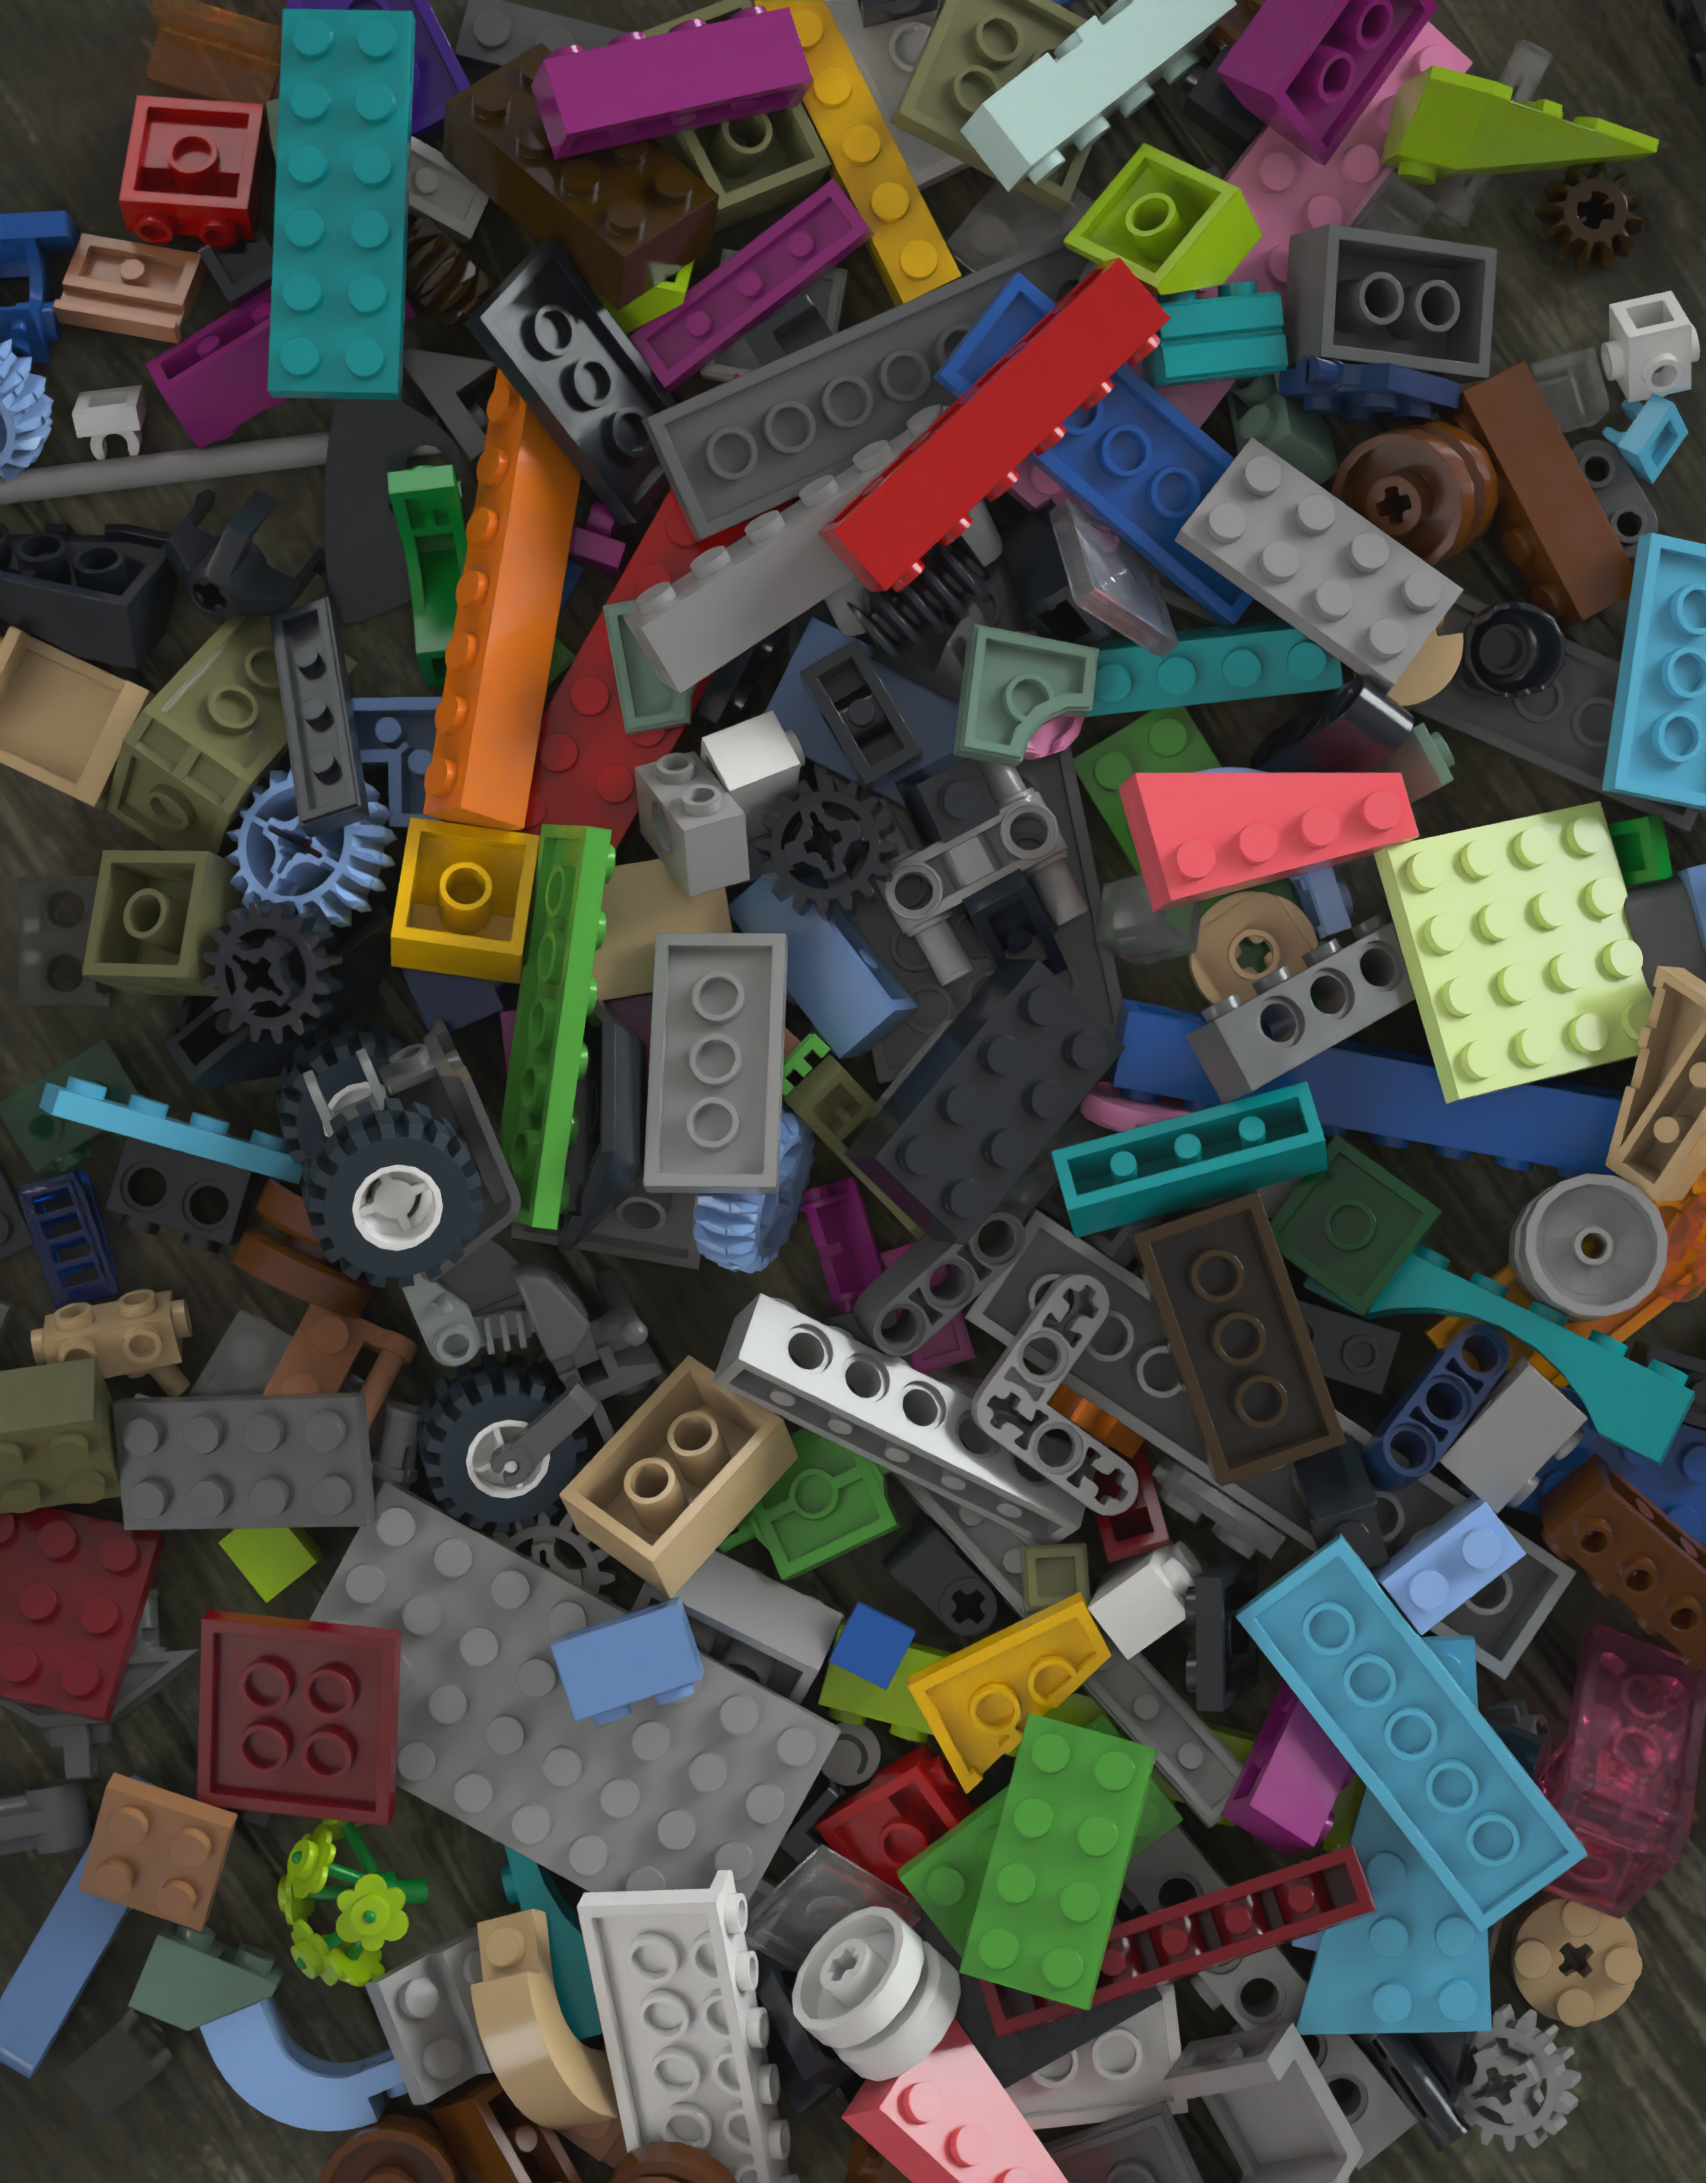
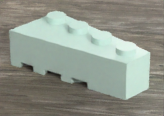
M1118 0L1099 20L1094 15L1061 43L1053 53L1056 56L1055 59L1047 52L983 102L960 131L1008 192L1028 177L1036 186L1053 174L1066 161L1061 153L1071 145L1075 144L1080 152H1082L1103 136L1111 128L1106 120L1119 110L1125 118H1128L1156 94L1151 88L1154 83L1163 77L1169 85H1172L1189 72L1200 61L1194 51L1237 3L1235 0Z

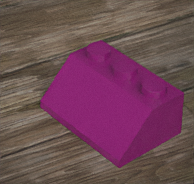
M1266 0L1238 41L1231 47L1228 55L1216 72L1243 107L1312 160L1325 166L1438 7L1433 0Z

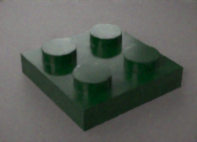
M1336 1134L1326 1147L1328 1170L1304 1176L1270 1221V1225L1283 1258L1363 1317H1366L1442 1216L1443 1212Z

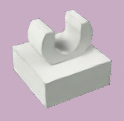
M143 385L79 392L72 412L77 438L92 436L90 447L97 460L106 458L108 446L105 437L109 434L123 436L127 441L130 456L138 455L142 443L141 428L147 412Z

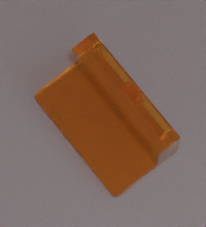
M153 0L150 15L159 30L145 71L147 78L151 82L212 101L264 104L265 113L267 114L266 102L272 100L280 76L282 37L280 27L195 0Z

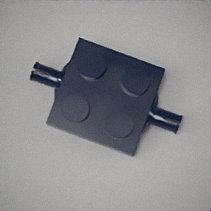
M1304 355L1298 361L1296 368L1280 372L1278 395L1304 402L1303 412L1319 415L1340 414L1339 421L1343 423L1376 424L1378 423V413H1393V419L1400 421L1426 422L1432 420V415L1437 410L1459 409L1460 383L1393 363L1344 364L1337 359L1325 360L1315 355H1310V357L1309 355Z

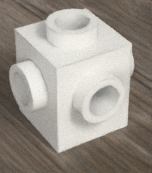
M1667 291L1609 304V342H1604L1601 345L1602 365L1607 379L1618 382L1628 402L1648 401L1653 393L1664 397L1667 394L1690 390L1691 363L1699 361L1700 357L1699 340L1695 327L1689 321L1673 292Z

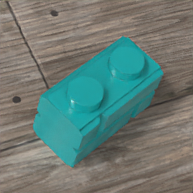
M1256 281L1218 286V297L1196 299V290L1167 295L1156 293L1157 302L1171 319L1155 333L1161 340L1159 345L1142 360L1144 381L1152 388L1268 376L1287 370L1289 363L1286 336L1282 331L1284 318L1281 295L1278 291L1258 293Z

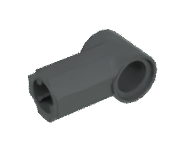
M60 1778L30 1786L25 1789L24 1793L0 1796V1855L36 1849L37 1854H49L71 1850L91 1843L93 1831L83 1779L70 1780Z

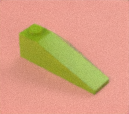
M1432 65L1397 88L1380 164L1398 168L1397 177L1402 180L1422 185H1433L1436 178L1449 179L1564 169L1576 164L1579 167H1587L1603 162L1604 165L1633 163L1656 153L1659 139L1595 117H1576L1573 119V122L1562 119L1563 105L1546 99L1537 100V102H1512L1513 87Z

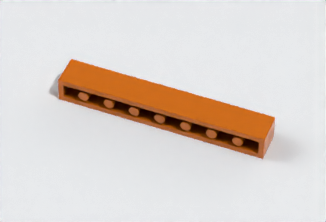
M498 367L494 391L487 404L486 413L489 422L484 451L479 458L476 468L478 487L474 511L466 528L468 547L463 575L456 588L455 596L458 606L453 636L447 645L445 653L447 672L442 700L435 713L437 731L432 761L427 768L424 778L426 797L423 815L449 823L515 831L524 829L581 474Z

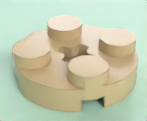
M1241 891L1216 902L1198 920L1193 935L1188 942L1189 970L1197 990L1210 1005H1214L1234 993H1237L1240 1001L1244 1003L1257 996L1252 983L1285 965H1287L1292 976L1306 969L1307 966L1301 956L1317 948L1318 940L1309 919L1293 902L1267 892ZM1244 938H1248L1254 945L1264 941L1270 949V952L1263 957L1267 968L1259 974L1251 966L1242 970L1236 961L1242 954L1238 944Z
M1562 1892L1549 1894L1537 1900L1517 1920L1511 1936L1513 1944L1510 1951V1971L1516 1987L1534 2009L1548 2018L1562 2021L1569 2026L1579 2027L1591 2021L1605 2018L1616 2011L1630 1996L1634 1989L1635 1981L1641 1975L1643 1965L1642 1958L1638 1953L1637 1939L1632 1928L1612 1905L1593 1895L1586 1894L1587 1896L1578 1893L1566 1895ZM1570 1943L1575 1948L1582 1947L1585 1943L1588 1945L1590 1952L1585 1957L1588 1964L1582 1971L1578 1972L1575 1969H1571L1565 1973L1559 1969V1966L1565 1960L1560 1952L1563 1945Z

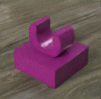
M594 501L585 530L573 526L568 559L575 563L621 577L625 571L630 552L626 543L614 540L619 523L604 504Z

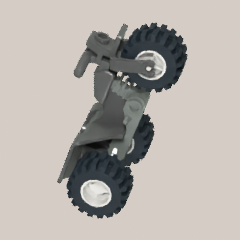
M441 1016L432 1019L435 1027L423 1038L425 1044L409 1046L406 1037L394 1029L389 1036L385 1035L381 1024L367 1022L365 1032H357L353 1022L339 1023L341 1034L329 1037L326 1028L313 1034L317 1045L311 1050L303 1043L295 1049L293 1056L296 1064L294 1067L284 1065L279 1076L283 1089L276 1090L278 1120L288 1152L294 1163L300 1162L302 1167V1174L306 1184L301 1186L302 1197L315 1240L319 1239L322 1252L328 1260L334 1263L339 1259L343 1273L355 1280L362 1271H365L371 1286L385 1288L387 1277H396L429 1352L436 1361L443 1365L454 1366L458 1376L452 1381L442 1375L433 1385L437 1399L425 1397L420 1408L424 1421L417 1423L416 1436L420 1445L418 1450L431 1489L437 1500L443 1499L446 1511L453 1517L458 1519L461 1515L465 1514L468 1526L482 1530L486 1521L492 1522L495 1532H509L510 1523L520 1521L523 1530L535 1526L536 1522L533 1516L544 1511L548 1518L560 1511L557 1499L560 1497L559 1494L574 1479L572 1475L577 1476L587 1464L582 1451L588 1450L587 1438L581 1426L582 1423L592 1415L604 1444L615 1435L601 1400L615 1394L617 1396H627L639 1392L650 1383L652 1378L662 1374L658 1359L649 1342L645 1341L648 1335L647 1327L639 1319L620 1276L613 1269H602L595 1277L597 1290L608 1312L600 1318L589 1322L587 1319L589 1313L581 1299L538 1256L508 1252L500 1243L492 1239L493 1236L511 1224L519 1214L521 1207L520 1193L466 1066L463 1065ZM536 1332L545 1351L528 1368L522 1356L508 1353L505 1363H498L494 1355L493 1339L499 1338L504 1351H510L509 1336L515 1335L520 1348L527 1347L526 1339L532 1338L531 1334ZM486 1347L488 1354L480 1355L482 1365L470 1369L468 1361L475 1356L479 1348Z

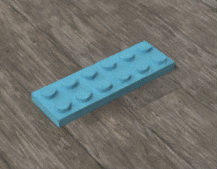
M1341 1533L1236 1611L1235 1617L1480 1933L1588 1855L1586 1848Z

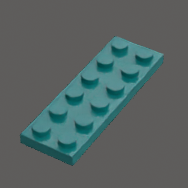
M283 9L267 391L272 398L402 400L416 22L412 11Z

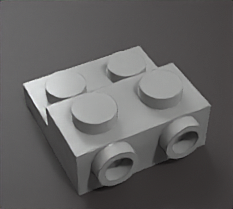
M477 1927L459 1932L365 1984L413 2105L427 2104L478 2074L494 2072L480 2037L470 1987L472 1984L483 1982Z

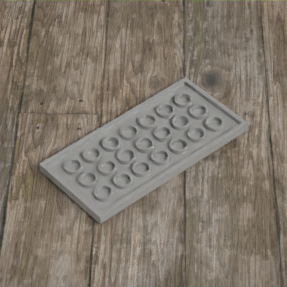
M390 1480L385 1481L374 1501L376 1521L368 1526H360L309 1621L401 1630L396 1785L589 1892L710 1889L718 1870H732L736 1893H743L748 1904L839 1737L841 1728L700 1650L698 1652L705 1672L702 1680L692 1683L695 1691L693 1694L663 1705H657L654 1696L630 1703L632 1710L630 1715L599 1726L594 1725L592 1716L575 1722L550 1645L558 1636L631 1612L489 1534L468 1526L467 1522L459 1518L456 1519L447 1511Z

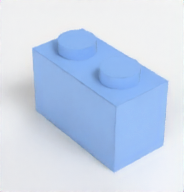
M1472 1494L1389 1559V1563L1382 1564L1371 1573L1420 1635H1423L1520 1560L1526 1553L1487 1502Z

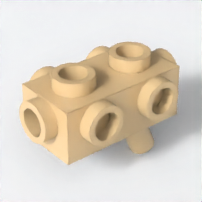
M148 1289L136 1290L123 1295L118 1301L94 1306L83 1302L72 1303L61 1307L54 1314L46 1315L44 1328L31 1330V1344L37 1366L96 1358L104 1379L124 1374L128 1378H138L150 1373L168 1397H178L190 1385V1381L176 1364L182 1363L183 1338L193 1335L191 1318L186 1300L175 1301L172 1290L157 1293Z

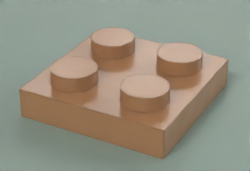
M113 1773L105 1788L78 1890L202 1931L210 1915L238 1814Z

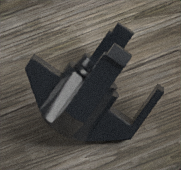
M209 489L197 493L194 507L168 537L165 555L182 583L190 601L211 622L221 626L226 620L236 616H273L287 611L313 580L316 573L322 576L326 559L325 551L321 548L317 549L295 579L269 566L262 551L252 542L254 533L275 509L277 500L256 489L226 525L223 534L214 537L197 527L212 509L216 493Z

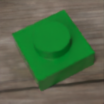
M1662 815L1647 816L1607 825L1625 887L1673 878Z

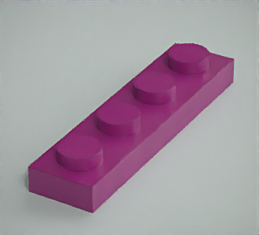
M832 178L688 290L684 304L643 325L630 335L629 339L664 388L672 392L740 340L744 334L758 326L872 238L874 233L837 182Z

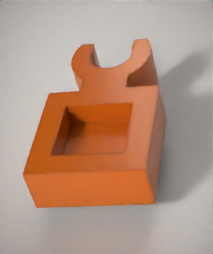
M1060 1383L1046 1403L1076 1423L1080 1429L1108 1449L1113 1447L1130 1459H1133L1145 1438L1063 1383Z

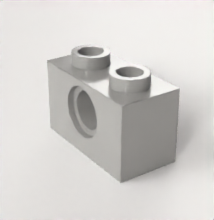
M695 751L685 754H668L656 762L634 767L640 833L689 897L750 880L745 813Z

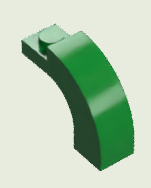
M453 464L436 467L421 465L410 470L388 472L387 475L389 496L401 535L408 570L416 656L425 686L430 688L444 686L447 672L445 653L447 645L453 636L458 606L455 595L458 582L464 571L468 547L466 528L469 519L461 481L456 480Z

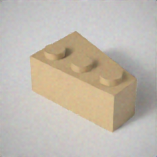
M1657 967L1653 982L1656 991L1647 1025L1641 1027L1637 1046L1640 1047L1631 1085L1626 1086L1605 1163V1166L1632 1185L1640 1188L1657 1203L1683 1200L1706 1165V983L1683 967Z

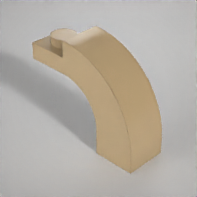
M530 1909L478 1922L483 1982L470 1985L472 2002L485 2052L497 2079L508 2097L531 2121L550 2129L567 2130L618 2118L617 2101L607 2052L591 2049L583 2045L571 2032L561 2012L554 1987L546 1912Z

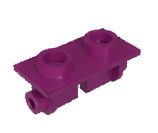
M856 1176L803 1191L802 1195L805 1204L799 1206L801 1212H806L815 1246L819 1250L820 1263L830 1293V1297L827 1298L828 1305L835 1304L838 1315L854 1311L860 1294L884 1272Z

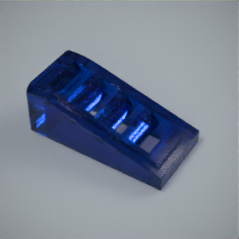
M87 1170L73 1171L16 1188L57 1310L72 1303H86L120 1293L121 1289ZM71 1194L73 1206L46 1213L43 1201ZM79 1218L83 1230L56 1238L53 1237L50 1226ZM88 1243L90 1255L63 1263L60 1262L58 1251ZM96 1267L100 1279L68 1288L65 1275Z

